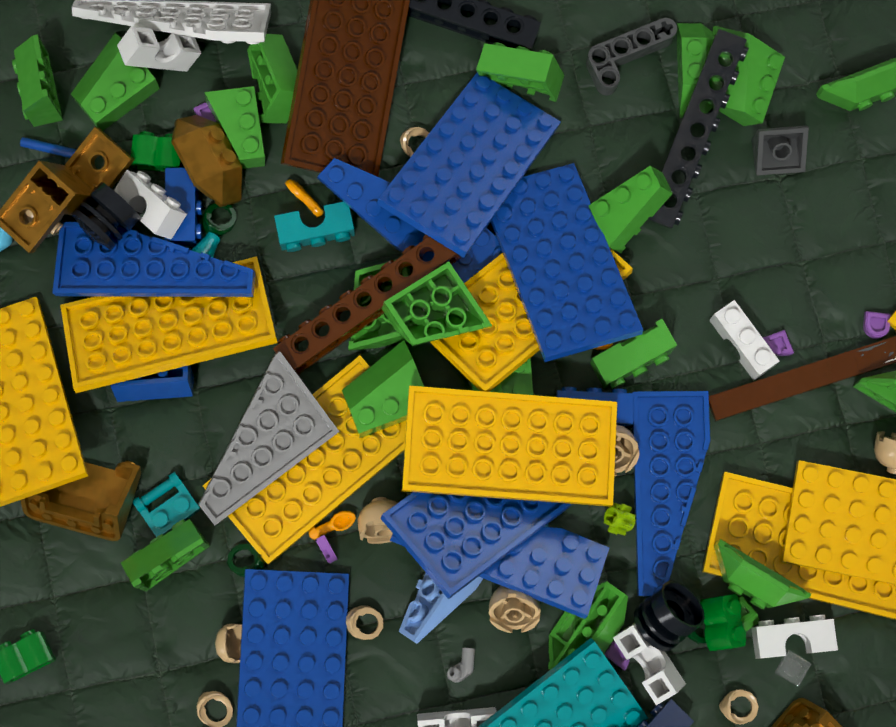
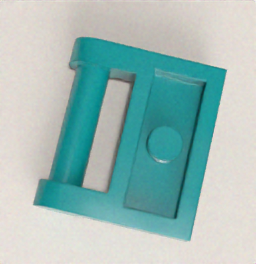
M175 471L168 475L169 479L141 498H135L132 502L156 537L161 534H167L172 530L171 527L182 519L186 521L201 510ZM173 487L178 489L179 493L149 512L146 507Z

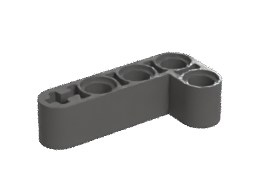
M662 18L593 46L589 50L586 67L597 91L602 95H612L617 90L620 81L618 66L671 45L677 32L676 23L670 18ZM637 39H645L648 44L641 45L637 42ZM621 47L626 53L619 54L615 51V48ZM599 56L604 62L596 63L592 58ZM607 77L612 79L614 83L608 85L602 79Z

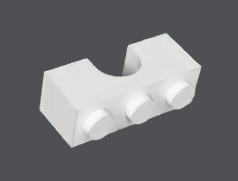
M133 26L129 28L117 45L126 66L187 72L201 54L195 37L171 33L164 41L157 42L153 29Z
M126 170L114 191L135 211L143 213L146 208V212L140 221L154 234L172 239L187 215L179 208L181 204L172 197H167L165 195L166 191L159 185L152 184L150 182L151 177L144 172L138 171L135 173Z
M735 300L716 312L709 320L723 340H730L740 354L739 361L753 381L780 362Z
M825 615L809 616L810 621L800 622L799 617L784 619V624L774 625V620L759 621V627L751 628L755 659L786 656L785 643L792 634H796L803 639L806 654L838 650L834 619L826 620Z
M635 623L613 637L627 660L634 658L643 668L645 680L642 684L656 705L675 695L686 685L666 652L651 646L639 633Z
M496 708L417 714L418 727H478L496 713Z

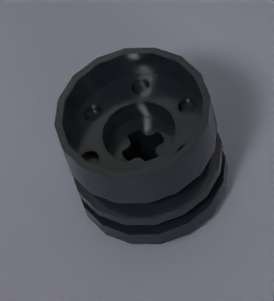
M101 182L90 193L96 205L92 207L85 202L80 204L87 215H84L77 209L71 214L80 225L79 227L96 243L112 250L116 244L109 236L112 235L119 241L123 239L116 228L120 225L130 231L139 222L141 217L119 194Z
M677 581L664 583L653 592L652 596L638 605L634 611V622L639 633L651 646L661 651L674 649L680 642L685 640V637L703 625L705 619L704 609L699 599L688 587Z

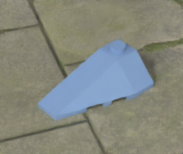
M425 572L423 580H418L416 588L419 589L415 601H412L408 606L399 632L416 644L419 643L477 589L483 578L478 576L448 599Z

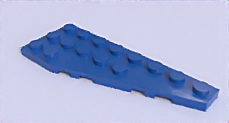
M336 158L318 175L317 178L401 253L409 246H416L423 241L422 238L426 234L377 205L378 198L390 182ZM485 228L465 258L461 257L460 260L452 265L463 283L503 253L497 237ZM426 252L423 255V261H431L434 257V252Z
M61 222L63 226L59 230L52 292L55 296L254 297L255 271L253 269L226 260L222 261L202 252L200 254L191 251L189 248L156 237H149L132 229L128 231L121 227L116 229L120 232L123 239L119 241L110 235L109 238L116 244L110 250L90 238L79 227L78 222Z
M708 391L632 392L634 393L632 432L637 440L640 454L634 466L637 596H652L653 592L670 579L673 563L679 549L681 536L687 522L697 482L710 444Z
M543 527L479 577L522 592L536 600L586 619L609 547L562 528ZM392 534L390 541L402 545L396 536Z

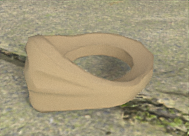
M411 127L403 132L400 136V143L407 156L411 157L414 153L411 147L408 146L410 137L422 136L426 138L429 134L427 130L420 127Z
M361 605L347 613V629L355 638L361 640L374 639L383 629V617L373 607ZM359 615H374L378 621L376 630L370 634L362 633L356 627Z
M745 690L730 691L719 704V708L724 716L731 722L739 725L751 722L757 716L759 708L756 697ZM743 696L750 701L751 710L745 717H737L731 713V701L737 697Z
M210 691L202 693L196 706L197 715L204 724L209 727H223L229 723L233 716V707L230 700L223 693ZM215 699L225 704L227 715L223 720L212 721L207 716L205 704L209 700Z

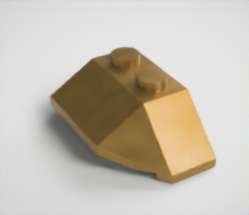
M198 115L177 119L171 143L193 185L207 197L214 200L215 204L219 207L240 202L242 165L220 124Z

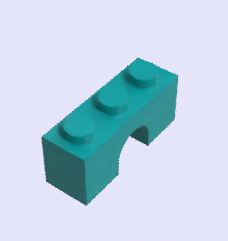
M344 202L324 205L325 219L317 227L304 225L299 211L275 215L274 218L281 249L287 250V252H295L301 250L302 246L311 245L312 247H319L325 245L326 241L336 240V242H344L351 239L350 236H355L349 206Z

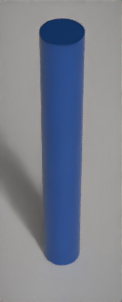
M22 137L20 142L21 147L71 158L77 150Z

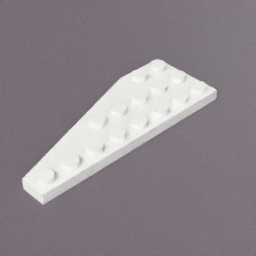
M75 0L72 5V16L82 19L150 28L153 31L221 41L227 44L234 43L235 41H246L248 44L265 42L271 15V4L174 0Z

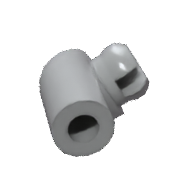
M462 648L461 662L450 667L447 671L449 680L455 683L461 682L473 673L474 648Z

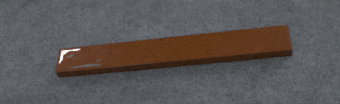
M896 336L709 396V406L716 422L895 364Z

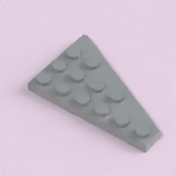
M280 351L274 354L199 502V506L214 526L339 432Z

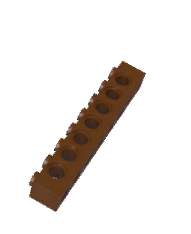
M425 235L421 243L406 248L400 258L385 263L381 267V271L375 276L369 275L360 282L361 286L354 291L348 290L343 293L339 298L340 301L333 306L327 305L319 311V316L312 321L309 319L300 324L299 330L294 334L283 336L278 340V345L273 349L276 353L280 351L297 375H299L383 315L382 306L384 301L445 263L450 262L453 265L461 257ZM428 251H433V259L429 262H424L423 255ZM407 266H412L413 273L408 277H403V269ZM386 281H392V288L387 292H382V284ZM365 296H371V303L366 307H361V299ZM349 310L351 313L350 318L345 322H341V313ZM329 325V333L324 337H320L319 331L321 327ZM303 340H308V348L300 352L299 344Z

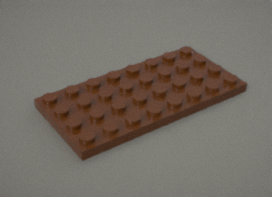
M310 0L281 164L321 173L336 158L378 177L410 0Z

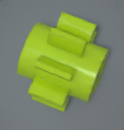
M614 503L613 507L606 510L604 523L609 525L608 532L625 536L626 532L633 529L636 515L630 513L631 506Z

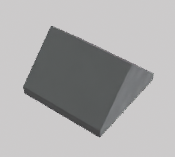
M794 126L758 129L752 138L756 175L805 172L809 127Z

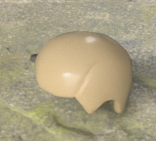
M242 624L224 625L217 633L215 648L217 655L224 662L240 663Z

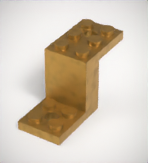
M94 127L65 165L40 160L36 163L0 209V227L28 253H34L64 214L72 215L71 213L77 209L84 215H87L80 204L85 202L94 207L96 203L91 198L90 193L101 182L112 189L133 163L134 159L100 128ZM98 156H102L105 164L98 170L95 167V159ZM27 210L33 213V220L29 224H26L23 219L24 213Z

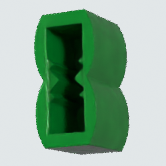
M142 131L140 134L133 135L131 157L134 161L131 164V168L165 172V168H182V162L171 143L173 134L156 137L154 133Z
M733 594L701 599L700 603L704 609L705 640L709 651L744 647L746 645V631L741 621V604L738 596Z
M32 629L20 635L21 640L12 644L11 641L0 645V676L4 684L15 682L56 661L43 632H36L35 629Z

